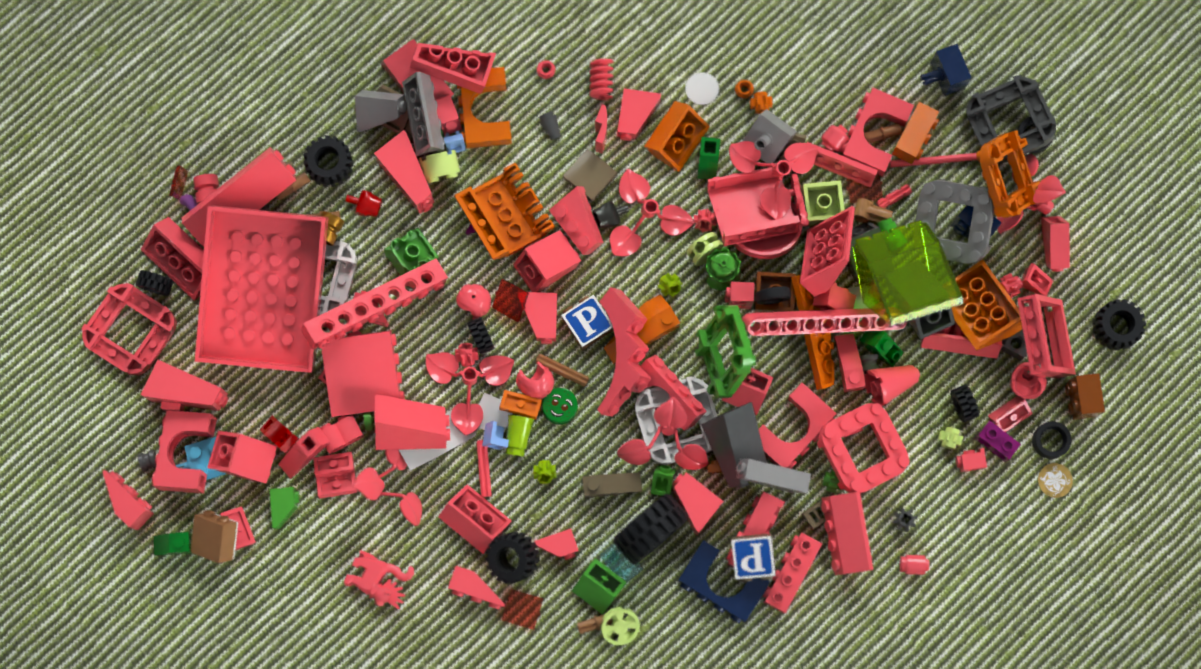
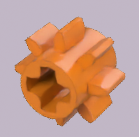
M767 92L754 93V98H750V109H755L756 114H761L766 109L772 108V96L768 97Z

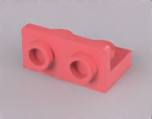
M242 506L219 514L238 522L235 550L255 543Z

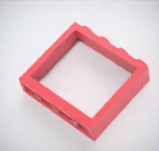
M1038 294L1017 298L1031 375L1050 378L1076 375L1062 300ZM1047 306L1052 307L1053 311L1048 312ZM1041 307L1044 308L1054 366L1051 365ZM1040 364L1041 369L1036 371L1035 365Z

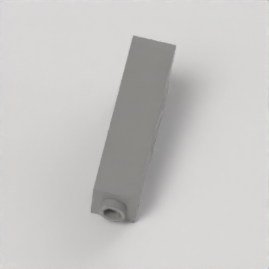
M740 459L736 467V478L789 493H808L810 473L752 459Z

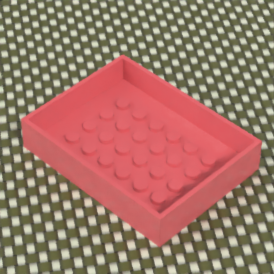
M215 205L208 206L195 362L312 373L315 370L317 348L312 350L301 328L303 323L320 315L329 217Z

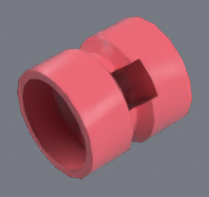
M202 174L193 178L194 189L198 191L195 193L196 204L198 205L219 187L217 175Z

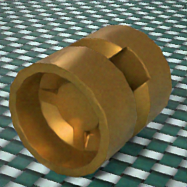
M322 211L320 216L329 217L326 244L333 246L338 237L336 232L341 231L345 221L332 213Z

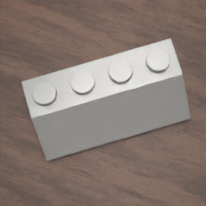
M416 72L402 82L416 156L432 155L444 150L445 141L441 135V121L437 115L438 105L433 94L434 84L431 81L430 75Z

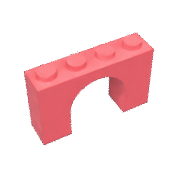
M872 88L870 93L866 92L862 101L865 103L863 110L859 108L855 117L858 122L856 126H851L848 136H851L848 143L842 146L840 152L843 153L844 157L878 170L877 175L883 177L892 155L873 147L867 142L864 136V126L872 119L883 118L905 127L914 105Z
M801 383L790 394L788 400L807 419L808 430L805 437L797 442H785L775 436L766 426L762 425L759 428L765 456L773 464L792 469L797 463L795 459L799 454L803 457L810 449L807 445L812 440L816 442L819 439L821 427L834 420L833 417L837 414L804 383Z
M166 410V415L162 420V435L159 437V453L155 458L156 470L152 475V483L155 488L162 491L204 494L207 474L202 470L177 468L173 455L178 443L187 437H214L216 417L211 413Z

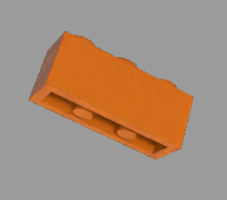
M919 102L892 155L910 164H913L915 159L919 160L924 151L921 149L923 143L927 145L931 134H929L930 129H935L939 122V119L936 118L939 111Z

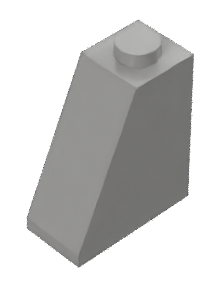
M362 90L355 95L357 132H362L398 119L407 109L404 94Z

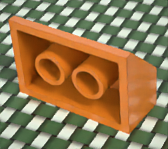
M674 101L644 147L654 157L680 172L710 126L689 104Z

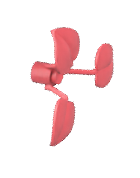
M742 141L730 145L729 156L734 167L743 173H751L755 165L772 167V172L778 177L775 188L768 187L761 193L760 204L767 214L774 220H777L787 213L791 204L789 190L784 187L778 188L783 180V176L789 174L791 170L797 174H804L810 171L814 165L819 148L808 143H794L788 146L784 152L786 160H781L777 163H759L757 161L761 157V151L755 148L753 142Z
M1027 154L1025 159L1030 175L1034 176L1038 170V160L1033 154ZM1054 175L1047 176L1041 180L1033 197V201L1036 204L1027 207V209H1031L1034 212L1038 210L1044 215L1049 214L1054 207L1052 200L1066 193L1060 180ZM1021 211V215L1009 218L997 217L1002 222L997 229L998 233L1002 234L1004 231L1015 227L1021 221L1023 211Z
M627 169L619 183V194L623 201L628 204L634 203L636 200L639 204H643L641 208L642 217L632 231L629 227L623 225L614 228L610 235L612 254L625 257L634 254L640 248L642 240L635 232L645 217L652 218L657 214L658 218L662 219L660 222L661 229L670 236H678L684 233L695 222L684 209L676 205L665 206L662 209L661 215L657 201L645 199L650 192L648 181L631 169Z
M446 352L427 354L426 368L430 377L435 382L447 384L451 381L452 376H462L463 383L468 386L467 404H457L452 409L451 420L454 426L464 435L475 432L482 423L483 410L479 404L470 405L471 386L477 382L478 376L481 378L485 377L489 385H503L510 377L514 360L506 356H489L480 362V371H477L474 367H466L463 371L455 373L459 368V362H456L454 355Z
M674 396L655 410L654 419L661 426L658 427L648 446L641 439H633L624 443L617 451V455L626 462L633 465H643L650 460L651 453L649 450L652 448L660 432H662L666 436L674 434L677 449L680 451L675 454L674 459L680 467L688 470H698L709 464L707 453L701 446L688 444L683 449L681 448L677 429L682 428L686 424L687 416L684 408Z
M385 450L386 458L390 464H393L392 467L380 475L372 467L365 468L357 476L352 487L372 501L382 495L402 498L403 500L400 501L402 514L411 524L418 526L422 516V504L415 493L409 492L405 496L399 493L382 492L385 485L381 478L395 470L396 467L400 471L407 467L399 450Z

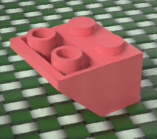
M751 368L750 373L733 396L722 398L721 401L735 407L751 402L754 413L757 416L774 377Z

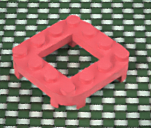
M126 283L114 287L111 286L107 290V296L87 325L84 323L82 327L83 342L89 350L129 375L140 376L150 369L174 334L177 320L166 306L133 285ZM125 305L155 323L134 355L104 336Z
M879 403L864 404L821 427L819 441H817L819 449L823 448L840 482L837 485L841 490L844 489L848 493L860 491V494L900 475L910 463L907 450L888 413ZM870 424L887 459L859 473L841 438Z

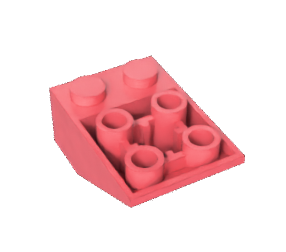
M103 470L102 473L115 514L128 527L139 530L154 515L150 510L152 506L145 499L138 498L137 495L139 493L133 487L124 484V478L118 473Z

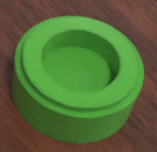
M372 412L363 413L365 430H373Z

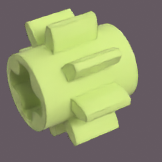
M946 427L945 431H940L938 440L942 441V447L955 450L956 446L960 447L962 444L963 436L959 435L960 430Z

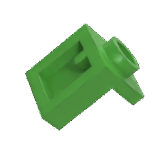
M668 465L657 466L653 475L651 494L663 496L667 493L671 495L676 469H672Z

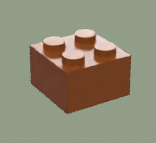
M757 272L755 277V293L772 287H788L791 298L784 302L769 305L757 304L755 298L754 313L794 311L795 292L791 277L796 276V274Z
M1099 373L1078 375L1067 382L1065 390L1067 396L1070 397L1068 410L1073 420L1093 418L1105 412Z

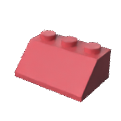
M468 484L446 504L439 515L443 522L482 554L490 548L489 544L499 537L512 522Z

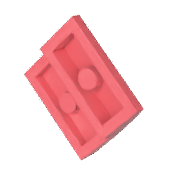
M603 104L595 120V132L598 133L595 149L596 152L602 154L607 139L606 105Z
M352 452L313 458L319 499L358 493L352 487L356 480Z

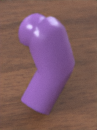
M185 194L180 197L181 205L186 206L189 211L197 206L196 200L191 195Z

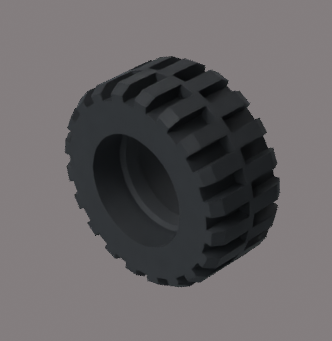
M666 493L614 537V544L631 564L636 565L675 533L688 520V514L672 495Z

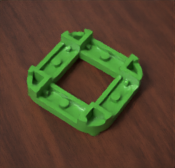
M718 305L713 308L715 316L705 330H698L696 336L699 337V348L695 349L696 356H703L711 380L707 388L708 394L714 395L716 398H730L748 376L752 366H755L756 357L752 354L750 339L747 337L745 324L739 313V306ZM728 331L734 352L729 357L731 365L726 371L717 345Z

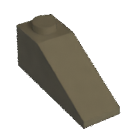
M640 472L582 477L584 498L642 492Z

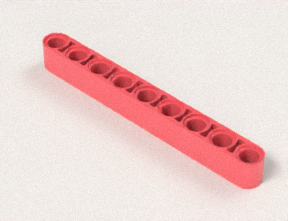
M888 307L748 313L742 317V321L745 324V330L751 335L766 336L900 330L907 325L908 318L898 309Z

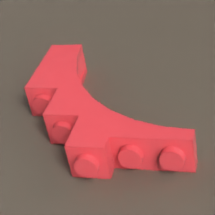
M610 287L599 302L607 312L613 325L617 351L616 366L610 388L597 410L601 415L613 417L618 413L622 404L630 398L632 392L640 393L647 387L651 377L638 364L649 351L647 345L637 335L648 319L622 290Z

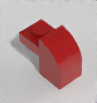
M273 415L259 429L284 453H287L299 439Z

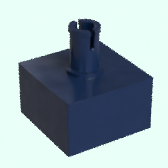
M958 44L936 51L930 62L933 71L920 75L921 81H924L922 83L924 86L938 81L944 97L964 90L972 78Z

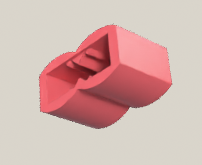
M343 415L337 419V423L333 425L328 423L320 428L331 441L325 447L329 455L364 437L353 415Z

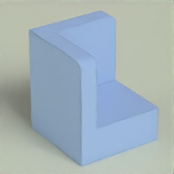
M496 421L486 423L482 446L496 450L508 448L509 440L503 439L504 427L497 426Z

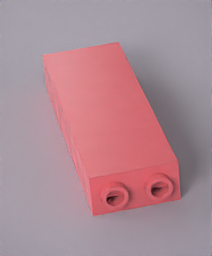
M269 147L182 217V224L204 247L208 206L215 205L260 210L296 181V171L290 164L286 165L283 162L284 157L278 150L274 151Z

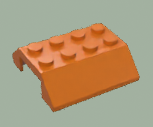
M516 163L504 168L503 174L475 189H472L470 186L454 195L493 260L508 257L538 241L555 228L552 220H548L550 218L548 214H543L537 220L535 219L534 215L541 211L543 206L538 204L540 201L532 188H528L530 187L529 183L525 182L519 187H515V184L524 176L522 172L518 173L520 168Z

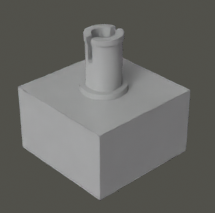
M766 109L759 115L743 141L753 142L755 148L761 151L760 159L764 162L775 163L797 131Z

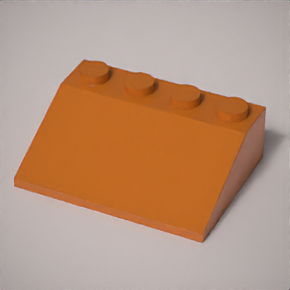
M983 259L942 286L949 295L955 322L976 351L1009 338L1023 329L1019 308Z

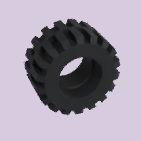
M325 136V139L318 137L319 141L315 142L313 140L311 142L312 146H307L306 148L307 153H304L303 156L305 159L303 161L305 169L310 178L319 185L323 184L324 187H328V185L335 187V183L341 185L343 183L342 180H347L349 178L348 174H351L353 171L351 168L353 166L351 152L348 146L342 140L339 141L337 137L333 136L332 139L330 136ZM334 153L339 156L338 164L334 168L323 170L318 167V162L323 155Z
M1120 299L1107 303L1094 316L1096 319L1093 320V325H1095L1093 333L1097 332L1095 338L1102 340L1100 342L1101 345H1108V349L1124 350L1142 338L1141 335L1146 330L1143 328L1146 326V321H1143L1145 315L1144 313L1140 314L1141 308L1139 306L1137 308L1134 307V302L1127 303L1128 300L1123 299L1120 301ZM1112 315L1121 316L1126 320L1128 324L1127 334H1118L1111 328L1110 318Z
M522 532L507 533L495 538L489 544L490 548L486 550L488 557H485V562L489 563L487 569H491L492 572L490 574L493 577L497 576V581H503L505 584H514L527 579L534 574L533 571L537 570L538 566L536 563L540 561V558L537 557L540 554L539 550L535 549L536 543H532V538L530 536L525 537V533ZM508 548L515 550L518 555L519 564L517 568L511 566L507 560Z

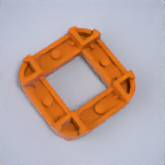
M1018 130L997 136L982 145L980 151L976 153L977 160L981 164L983 179L988 186V195L994 205L996 217L1009 218L1021 215V211L1030 205L1036 204L1033 201V197L1036 193L1035 190L1038 189L1040 180L1032 181L1022 150L1028 143L1026 138H1020ZM1006 155L1013 171V180L1018 187L1017 190L1009 195L1007 194L998 166V162L1003 160V157Z

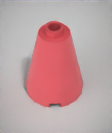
M913 365L870 369L866 371L868 373L864 374L866 391L873 396L871 401L882 406L917 384L920 378L919 370Z

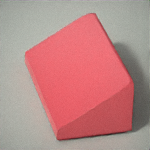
M1016 396L989 414L988 417L992 423L1004 432H1007L1033 413L1026 399Z

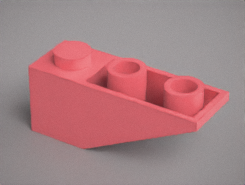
M319 427L311 429L293 445L278 465L292 479L331 441Z
M459 566L455 567L448 587L453 590L451 594L463 597L464 594L471 596V601L480 604L482 600L489 602V607L500 610V607L506 608V604L477 573Z

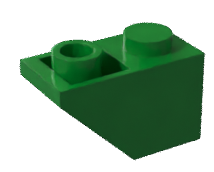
M701 138L697 179L708 180L717 176L720 150L719 138Z
M883 330L866 331L859 340L872 354H877L878 358L890 367H894L904 354L893 339Z

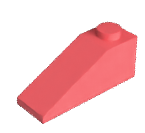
M854 333L834 336L844 393L863 390L866 384Z

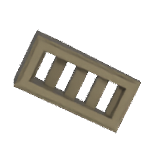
M822 500L801 514L812 530L825 522V517L821 518L816 511L819 508L823 513L821 509ZM813 512L819 521L816 523L809 513Z

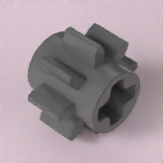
M902 507L900 509L901 514L894 513V516L897 518L892 523H897L898 531L901 528H905V531L908 532V526H916L913 520L917 516L911 514L912 509L905 512V509ZM903 515L905 518H909V521L906 522V525L905 522H901L900 520L903 517Z

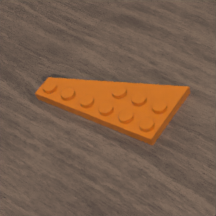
M801 274L791 277L798 310H821L813 306L814 296L800 284ZM831 333L804 334L816 389L819 390L833 386L834 361L831 359V350H834V342H831Z

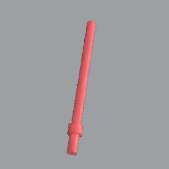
M976 153L922 157L919 160L915 159L913 164L899 159L890 160L889 165L890 168L963 162L977 160Z

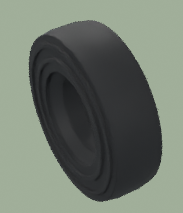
M772 287L756 292L755 298L757 304L769 305L789 300L791 294L788 287Z

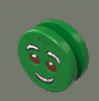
M561 387L554 388L550 394L543 398L542 410L544 416L551 423L563 425L572 421L576 416L578 402L570 390Z

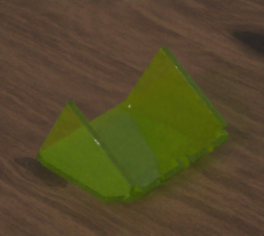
M921 220L907 224L908 228L902 225L890 229V233L886 230L872 234V239L869 236L856 239L855 246H853L863 304L890 326L964 304L963 296L940 241L927 222L922 223Z

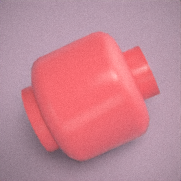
M835 125L829 126L821 136L823 141L821 144L829 151L840 152L842 146L849 142L848 130L842 125L838 127Z

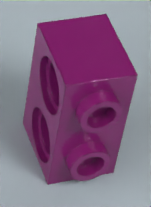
M988 421L974 438L1004 462L1010 460L1021 445L991 421Z

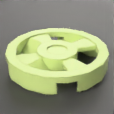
M616 607L610 609L603 616L600 629L603 637L609 643L625 645L636 638L640 630V622L632 609ZM610 618L613 620L612 626L606 625ZM628 628L635 629V631L631 633L627 630ZM614 632L618 634L617 641L610 638Z

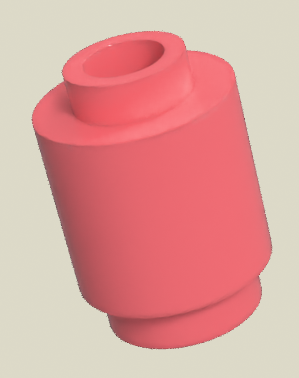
M906 554L900 557V572L925 575V571H929V559H926L925 555Z

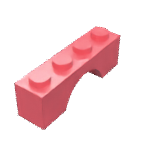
M657 355L647 358L642 363L641 367L651 377L646 388L658 386L664 389L670 397L674 396L684 408L687 416L686 424L682 429L685 431L693 427L707 412L702 403L696 400L690 393V390L679 381L676 374L670 371L664 361Z

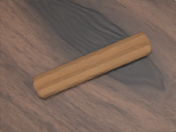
M539 354L536 358V364L539 361L543 366L548 367L550 371L583 387L589 381L588 376L549 357Z

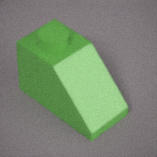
M294 487L270 489L273 529H280L297 509V503H300L299 491L296 492Z

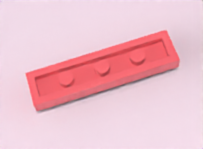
M817 146L819 149L814 165L871 188L878 170Z

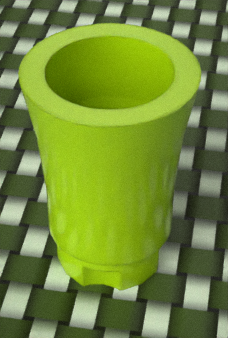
M508 415L507 440H509L508 448H506V454L524 457L535 419Z

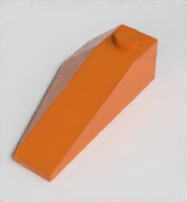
M661 294L645 302L639 308L648 320L637 335L646 345L680 327V321ZM615 336L604 347L613 365L616 363L617 356Z

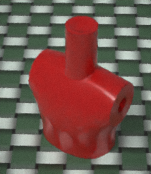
M362 190L359 198L347 195L345 202L356 205L355 213L357 215L377 217L382 198L373 195L369 191Z

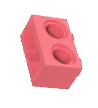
M731 282L730 287H726L725 303H728V305H738L739 309H751L754 303V282Z

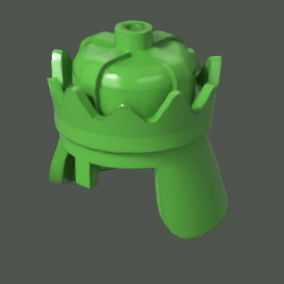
M724 247L722 249H715L707 256L706 270L709 275L707 284L711 288L726 290V287H730L731 282L739 281L741 276V260L738 259L735 252Z

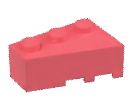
M576 186L550 208L549 211L583 255H590L604 242L596 220H594L591 205L588 203L585 188L583 186Z

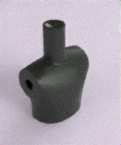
M610 201L593 210L592 213L598 228L601 229L620 224L619 215L629 212V207L624 205L616 208L613 201Z

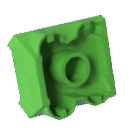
M419 228L409 231L402 238L392 240L390 246L384 249L385 256L390 260L400 276L436 258L438 259L437 253Z

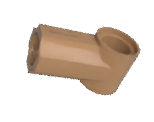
M859 198L855 206L854 220L861 223L871 222L877 224L884 219L892 218L893 211L875 206L868 199Z

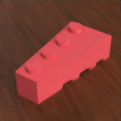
M418 43L409 68L481 94L486 85L496 53H482L477 50L466 51L461 50V48L454 47L451 49L439 45Z
M764 491L760 497L756 496L751 505L754 510L751 515L747 514L743 522L746 526L743 532H738L736 537L770 533L769 531L774 525L778 512L783 507L785 501ZM730 549L726 557L729 560L727 565L734 568L733 551Z

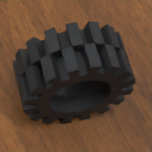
M140 270L136 286L151 293L169 296L174 281L154 272Z
M481 317L467 323L480 354L495 349Z
M967 385L950 391L953 406L962 422L979 417L976 399Z

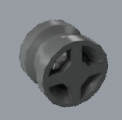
M877 354L860 356L863 373H868L866 371L870 369L880 368L877 365V360L879 359Z
M153 449L149 450L146 454H138V461L143 472L148 471L150 468L156 469V453Z

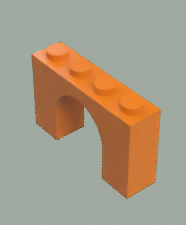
M504 67L491 68L481 94L457 85V89H461V95L458 96L459 107H463V113L460 114V123L465 127V131L461 133L467 149L512 144L510 121L486 123L478 120L471 112L472 104L479 95L486 92L507 90Z

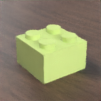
M841 180L803 184L801 192L804 196L808 213V226H815L845 210Z

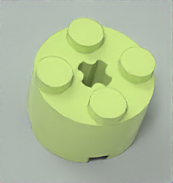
M451 150L452 154L449 155L447 151L428 155L424 161L422 157L418 158L425 179L429 184L439 182V178L446 176V179L458 177L457 173L460 172L455 150Z

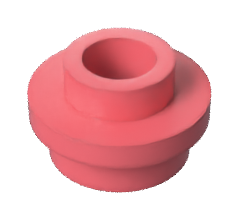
M545 60L538 64L537 74L539 77L550 79L554 76L555 66L551 61ZM548 68L550 71L548 73H544L543 69Z

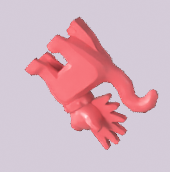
M361 550L359 557L354 559L352 565L356 568L363 567L365 571L362 577L347 574L344 580L345 585L357 586L362 592L368 594L369 598H374L377 606L382 607L388 602L397 609H400L396 602L404 603L398 598L405 597V594L398 593V591L403 590V587H395L397 582L391 584V579L384 585H382L381 581L386 573H392L398 580L406 582L414 576V568L410 566L407 573H403L398 566L378 560L372 554Z

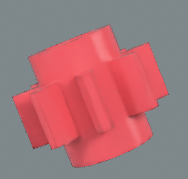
M708 208L704 210L699 209L698 215H694L695 229L699 228L702 233L712 231V226L717 225L714 212L712 213Z
M1009 273L1000 278L1001 285L1011 298L1021 293L1022 281L1018 276L1013 277L1012 273Z
M471 343L460 344L458 349H455L456 362H461V365L465 367L474 365L475 360H478L477 347L473 348Z

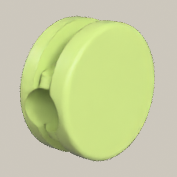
M710 232L697 239L688 248L687 255L693 258L692 261L696 266L706 264L708 255L715 249H722L724 244L721 240H718L715 232Z

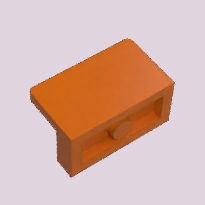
M504 390L499 410L537 420L542 406V399Z

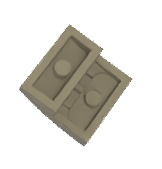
M586 149L564 173L563 178L574 187L583 186L586 191V197L594 201L618 174L596 154Z

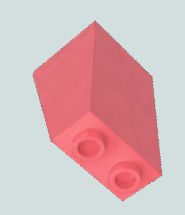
M414 39L381 63L403 93L402 82L414 73L420 72L409 68L418 46ZM430 75L431 81L434 84V99L454 94L444 80Z
M403 130L377 150L374 155L378 164L418 213H426L432 209L435 202L408 135Z
M157 360L141 393L143 397L151 402H172L186 407L220 411L221 407L224 408L228 401V393L222 388L160 360Z
M375 395L376 450L446 449V441H450V429H446V427L450 426L449 415L445 413V407Z

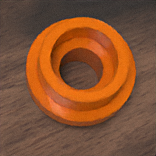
M741 80L736 84L735 92L740 98H749L754 92V86L748 80ZM746 87L748 91L742 92L741 88Z

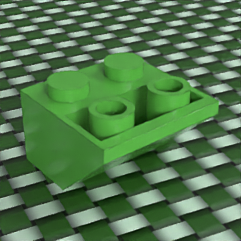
M595 558L576 583L572 592L603 615L627 582Z

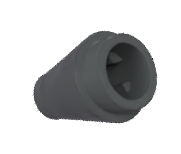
M553 111L539 116V123L551 141L561 137L557 116L554 115Z

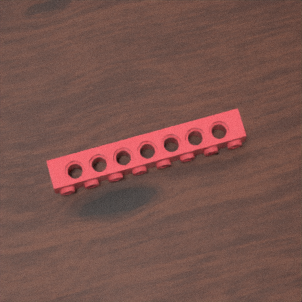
M436 258L303 323L301 331L312 350L317 347L321 349L327 346L329 341L333 339L339 340L351 330L353 332L358 331L367 322L370 324L374 323L383 314H392L401 305L406 307L413 302L412 300L416 298L422 299L429 294L428 292L442 289L448 276ZM425 278L429 283H424L421 279ZM405 286L411 287L413 291H407ZM389 294L395 295L397 299H391ZM372 303H378L380 305V308L374 307ZM355 311L363 312L364 316L357 315ZM338 319L346 320L347 324H341ZM322 327H327V328H329V329H330V332H329V333L324 332V331L322 330Z

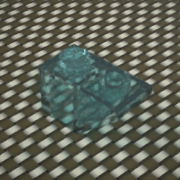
M614 543L599 555L614 573L627 582L643 570L638 563L636 565L631 564Z

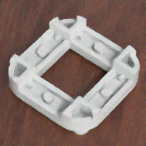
M335 241L333 246L326 244L325 259L335 261L337 264L329 294L326 297L321 296L320 315L348 301L357 267V257L354 250L346 242Z
M686 377V379L679 381L690 390V393L696 400L702 403L707 412L698 421L702 434L679 440L680 446L683 449L685 445L696 444L701 446L706 453H709L713 450L701 424L717 417L711 395L707 392L708 385L698 378ZM661 387L644 390L636 400L635 413L646 446L650 444L660 426L654 419L655 408H658L671 398ZM660 432L652 448L649 450L651 459L655 463L663 465L676 463L674 459L675 454L680 452L677 449L676 442L665 444L662 432Z

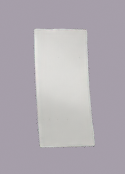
M451 410L446 413V415H449L450 426L446 427V429H450V441H446V449H402L399 451L409 469L412 470L475 437L476 433L464 435L457 429L451 420Z

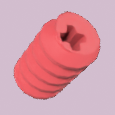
M597 59L590 63L591 98L597 100L613 98V96L608 95V93L613 92L612 88H608V86L613 85V82L608 80L613 78V74L608 73L613 71V67L608 66L613 63L612 59Z

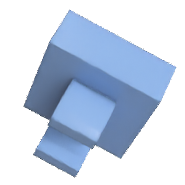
M458 130L456 135L449 136V133H446L444 141L448 155L452 154L451 150H455L456 153L466 151L462 133L460 134Z

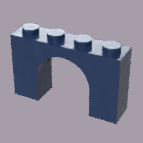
M703 540L678 580L681 583L680 587L688 592L693 590L697 593L696 597L705 603L707 601L714 604L713 608L721 613L726 611L731 614L730 619L738 624L741 621L745 623L770 581L760 580V577L752 578V581H747L742 590L733 597L716 595L707 583V572L720 550Z

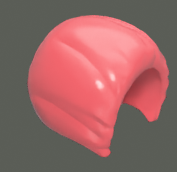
M466 284L456 296V302L461 309L470 311L474 316L472 319L475 320L488 313L491 307V296L482 285Z
M538 361L536 372L531 379L526 377L522 370H519L516 384L523 394L542 399L552 391L554 377L549 368L543 366Z
M1029 362L1021 363L1014 369L1011 375L1010 386L1012 392L1024 399H1036L1045 391L1047 379L1043 376L1031 375V372H1028L1030 371ZM1035 365L1036 371L1041 369L1040 366Z

